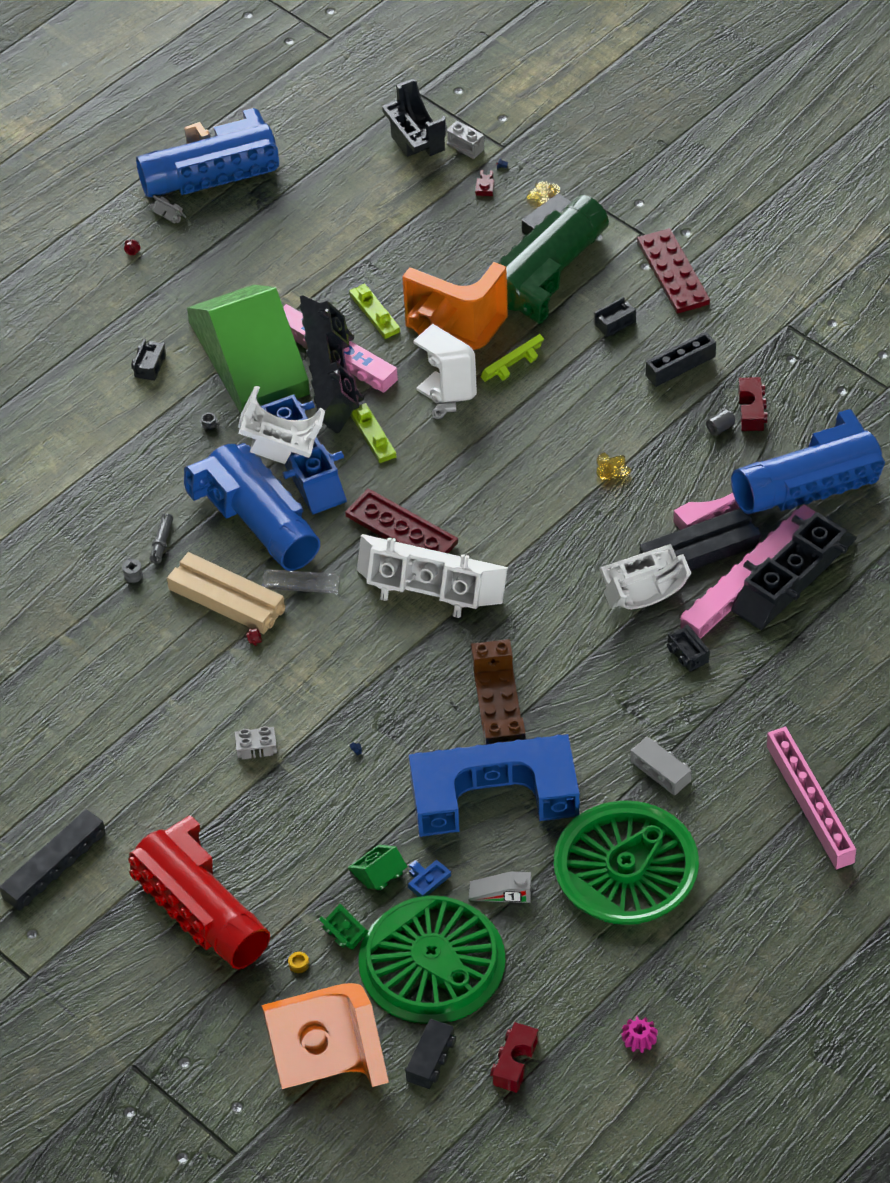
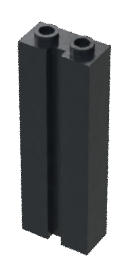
M740 508L640 544V554L671 544L676 557L684 554L689 569L692 571L755 548L759 543L761 533L759 528L755 527L752 523L750 514L744 513Z

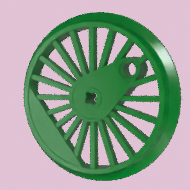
M638 801L608 802L584 811L566 826L557 841L554 852L555 876L565 896L577 908L592 917L620 925L649 922L675 909L692 890L699 868L698 850L691 833L685 825L666 810ZM628 821L627 839L621 842L616 822ZM633 822L643 823L642 830L632 836ZM611 823L616 846L612 844L600 826ZM594 829L609 851L586 834ZM666 834L672 841L663 845V836ZM581 839L602 855L575 845ZM677 846L681 851L680 854L657 858V856ZM570 853H574L597 862L568 859ZM679 861H685V868L658 866ZM568 868L596 870L574 874ZM656 874L683 876L679 883ZM599 877V878H597V879H595V880H593V881H591V882H589V883H586L585 881H583V880H586V879H591V878ZM651 881L676 890L669 895ZM605 883L598 891L594 889L597 886ZM614 885L609 897L606 898L604 894ZM643 885L664 899V901L656 904ZM634 886L642 894L650 908L641 910ZM622 887L619 907L613 903V900L619 888ZM626 888L630 889L635 911H624Z
M445 896L416 897L392 907L371 925L359 951L360 977L367 993L374 1002L397 1018L420 1024H428L430 1019L447 1023L475 1012L494 995L505 970L504 944L494 924L476 908L460 900ZM440 909L435 931L431 933L429 910ZM446 910L455 912L440 934ZM425 914L427 934L424 933L418 921V918ZM461 916L469 919L448 936ZM411 923L414 924L419 936L408 927ZM475 924L481 929L480 931L457 939L459 936H461ZM403 930L411 939L399 933ZM486 937L489 944L462 946ZM393 938L403 944H397L388 941ZM378 948L400 952L373 955V952ZM490 951L492 953L491 960L460 955ZM402 960L374 971L372 963ZM463 963L485 966L488 969L485 975L463 965ZM407 967L386 984H383L379 977ZM414 972L399 995L390 990ZM419 976H422L416 1001L405 999ZM469 976L479 980V983L473 988L470 986ZM427 980L432 982L434 1003L422 1002ZM437 986L446 990L451 1000L439 1002Z

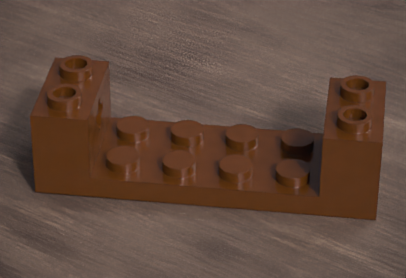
M510 639L472 643V665L485 745L497 742L504 743L505 741L526 740L524 721L520 715L513 672V654Z

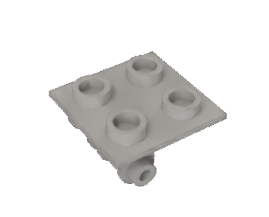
M263 726L259 729H242L235 732L238 758H242V760L252 758L251 750H253V756L256 758V749H259L260 757H262L261 749H263L264 757L274 756L273 754L277 753L274 727Z

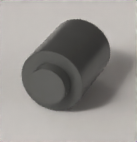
M724 409L706 421L707 429L712 435L717 436L735 424V416L731 411Z

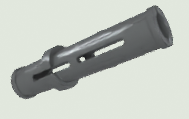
M163 514L161 516L156 538L152 542L153 549L149 558L153 563H160L162 561L163 552L167 548L166 541L173 521V516L170 514Z

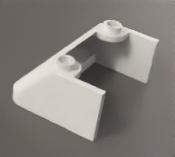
M432 324L413 343L428 352L429 363L439 368L440 373L433 372L416 390L438 404L471 400L477 394L475 353L473 349L436 325Z

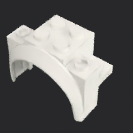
M254 386L241 412L238 428H240L238 434L253 438L250 452L283 464L286 463L291 452L309 458L312 453L314 440L322 427L325 411L320 408L313 417L306 420H287L274 416L259 405L257 394L260 387Z
M671 544L603 566L599 569L606 584L604 594L610 609L618 606L626 609H639L658 603L677 592L691 575L684 554L676 557Z

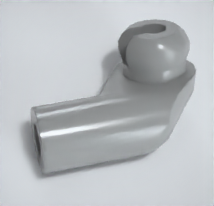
M456 402L438 404L433 409L432 416L435 419H441L447 412H456Z

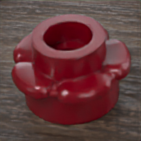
M134 239L126 240L124 243V251L128 255H136L141 250V246Z
M250 628L249 632L246 633L247 639L250 644L254 643V646H257L258 643L262 642L260 631L258 628Z

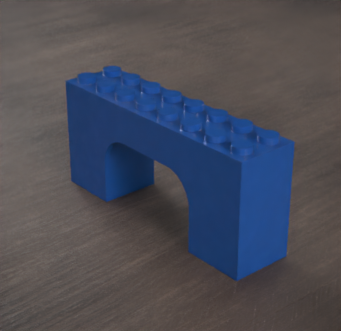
M568 734L504 743L497 742L465 748L457 747L455 749L436 750L425 753L418 752L409 755L410 777L419 837L460 832L457 800L463 793L474 789L513 784L526 786L535 795L539 821L577 817L580 815L579 789Z

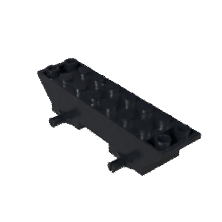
M302 295L300 296L301 304L299 306L303 315L302 324L305 328L304 338L308 347L306 352L310 361L309 370L312 374L311 384L315 393L313 396L317 411L320 408L325 411L323 423L337 434L340 433L353 410L359 408V402L364 400V396L357 390L355 377L347 371L344 349L350 347L349 341L354 339V335L347 328L345 316L328 301L319 303Z
M817 512L806 520L794 515L791 522L797 524L799 529L793 534L792 540L772 559L768 557L759 565H754L749 560L744 563L743 567L751 571V574L744 580V586L731 611L762 631L793 600L796 601L800 597V593L841 554L844 555L848 547L857 539V536Z

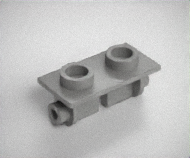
M153 195L156 201L150 205L152 212L161 217L163 216L172 223H179L181 216L186 218L182 212L183 209L175 203L171 205L166 198L162 196L158 198Z

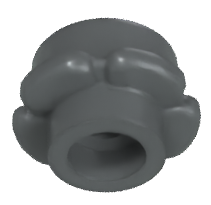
M211 412L204 413L200 419L201 427L204 429L216 427L218 423L217 417Z

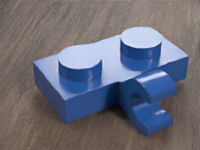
M438 860L434 861L426 869L417 861H414L409 865L411 868L409 873L414 879L408 883V889L418 897L428 896L451 877V871Z

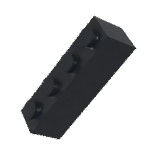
M705 331L647 360L646 377L657 387L716 357V341Z

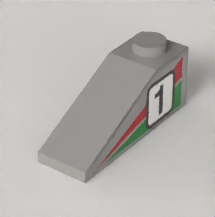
M510 871L470 881L469 901L530 903L531 872Z

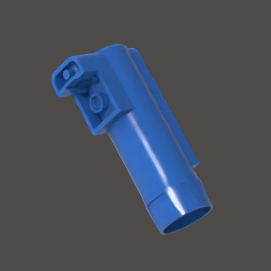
M252 108L243 111V120L214 127V137L137 156L136 165L145 196L149 198L153 197V195H164L179 190L181 195L275 171L279 167V155L270 126L264 122L259 110Z
M848 409L838 412L835 427L813 433L808 448L765 461L755 462L734 470L731 476L734 498L739 508L746 514L771 509L777 505L783 511L794 509L799 505L810 504L815 500L826 499L834 494H842L850 489H858L866 484H874L879 480L885 465L880 445L873 434L864 430L852 410Z
M245 443L223 445L214 450L208 458L184 468V486L192 500L195 501L207 496L226 519L238 514L266 547L269 554L285 570L293 571L304 567L318 553L320 539L309 524L302 519L303 508L301 504L294 500L291 493L282 486L281 481L276 479L271 470L262 463L261 458L250 452L251 447Z

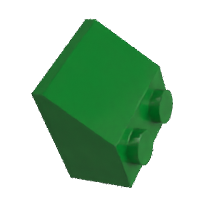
M378 845L351 864L348 869L368 889L381 890L387 886V882L390 879L401 876L403 870L408 866L396 846Z

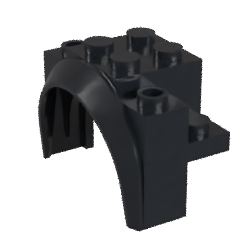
M410 79L396 85L397 100L382 106V112L390 121L391 137L407 157L424 150L429 156L445 151V136L447 133L445 116L433 122L421 99L415 79Z

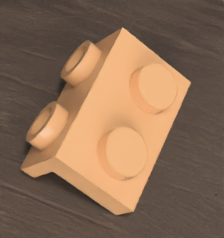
M200 122L184 128L186 144L211 138L209 131L205 130Z

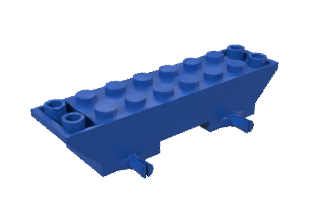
M293 394L261 407L268 413L283 419L306 420L308 418L305 411L315 408L313 401L302 404ZM317 437L314 440L310 457L291 452L284 464L287 471L282 472L285 480L290 477L293 479L312 515L347 502L338 476V470L334 464V461L344 458L342 451L330 454L326 451L324 445L320 444Z

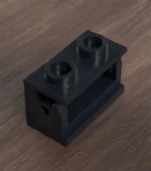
M624 297L594 312V325L606 337L636 322V309L628 302H624Z
M146 339L143 340L142 345L137 349L136 358L131 363L134 377L156 380L166 357L164 342H148L146 344Z
M688 624L672 635L668 634V650L676 655L681 666H685L689 672L709 662L710 650Z

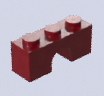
M761 377L739 378V404H750L741 405V431H764V423H767V412H764V409H766V398L762 397L765 395V384L761 385Z
M514 1022L512 1029H508L506 1032L505 1046L500 1047L498 1063L493 1064L490 1076L493 1077V1086L517 1093L524 1078V1064L518 1063L513 1059L520 1055L532 1058L539 1041V1034L536 1028Z

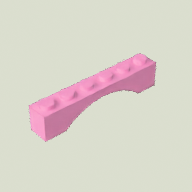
M733 492L721 499L709 502H688L674 510L673 522L681 530L737 510L739 506Z

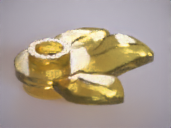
M542 181L535 184V189L529 191L526 198L536 200L537 207H539L558 193L560 194L561 190L557 184H549Z
M603 452L597 458L598 467L596 474L601 479L622 478L631 472V468L625 466L624 455L610 458Z

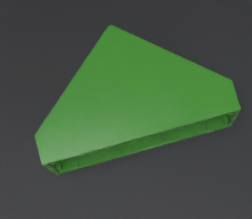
M251 285L187 307L189 323L240 414L254 386L260 387L257 394V402L260 406L293 394L296 399L310 394L309 379L276 287Z

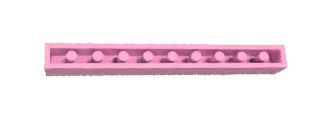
M804 504L799 509L794 510L787 520L782 521L775 531L770 532L768 537L763 542L758 543L750 554H746L738 565H734L726 576H722L714 587L709 588L701 599H697L689 610H685L680 618L681 629L688 624L701 639L731 611L744 586V580L751 574V571L743 567L744 563L749 560L754 565H759L768 557L772 559L792 540L793 534L799 529L797 524L791 522L793 516L797 515L801 519L806 520L816 512Z

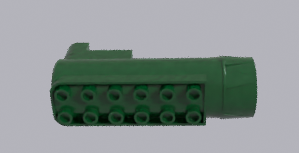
M580 195L562 209L561 212L554 210L550 215H546L544 220L533 228L532 232L525 235L518 245H514L506 256H502L498 264L506 266L507 303L509 310L520 311L538 324H541L549 317L548 305L550 297L559 289L561 271L586 247L592 244L609 225L606 211L595 199L586 195Z

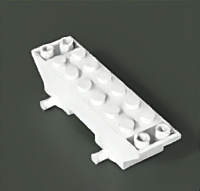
M364 534L361 535L357 571L367 579V584L381 589L380 600L387 601L390 590L403 592L406 589L440 597L439 601L448 602L453 605V617L456 618L461 617L463 607L477 609L478 606L503 603L508 567L469 559L468 555H461L460 557L395 542L394 538H387L386 540Z

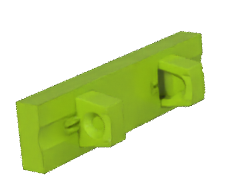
M365 283L349 290L352 299L384 339L400 333L399 325Z
M541 334L535 336L485 368L481 375L483 381L486 382L496 375L504 381L510 375L507 368L524 357L530 363L534 362L538 357L535 350L541 347L544 338Z
M364 403L358 409L353 410L351 417L378 462L383 463L396 458V451L367 404Z

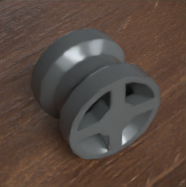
M129 559L123 563L124 579L127 582L136 583L142 579L141 563L138 560Z

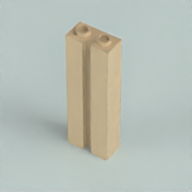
M190 552L180 561V566L178 568L175 567L167 577L169 590L252 629L258 628L262 634H265L268 629L272 628L278 616L282 615L285 611L284 596Z

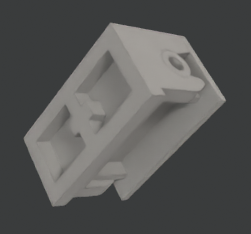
M456 121L447 129V145L472 159H475L484 150V135L459 121Z

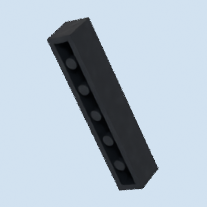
M85 809L0 886L2 898L19 911L24 906H28L36 895L42 893L53 880L59 878L67 867L72 866L79 856L86 853L90 846L104 836L106 832L103 821Z

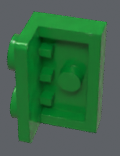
M339 904L327 918L322 916L319 918L323 923L322 928L329 935L333 933L336 936L335 941L342 948L347 946L353 950L369 932L342 904Z

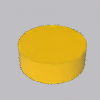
M303 952L291 954L288 959L290 970L294 973L305 972L309 968L308 956Z

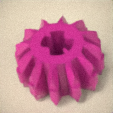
M636 1016L635 1021L629 1019L627 1025L622 1027L623 1033L621 1034L626 1048L631 1047L633 1052L636 1049H640L641 1053H643L644 1048L650 1050L652 1045H655L657 1042L656 1036L658 1034L657 1029L654 1028L653 1021L647 1022L648 1019L646 1017L643 1020H639L638 1016Z

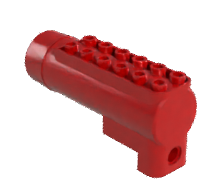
M188 815L167 830H157L144 837L135 850L129 853V874L134 881H138L147 894L150 893L159 906H163L167 910L168 915L180 923L183 931H188L195 943L201 945L205 950L212 947L219 956L235 969L245 968L256 961L269 944L270 932L252 912L247 910L213 876L212 857L201 847V842L199 841L200 824L192 816Z

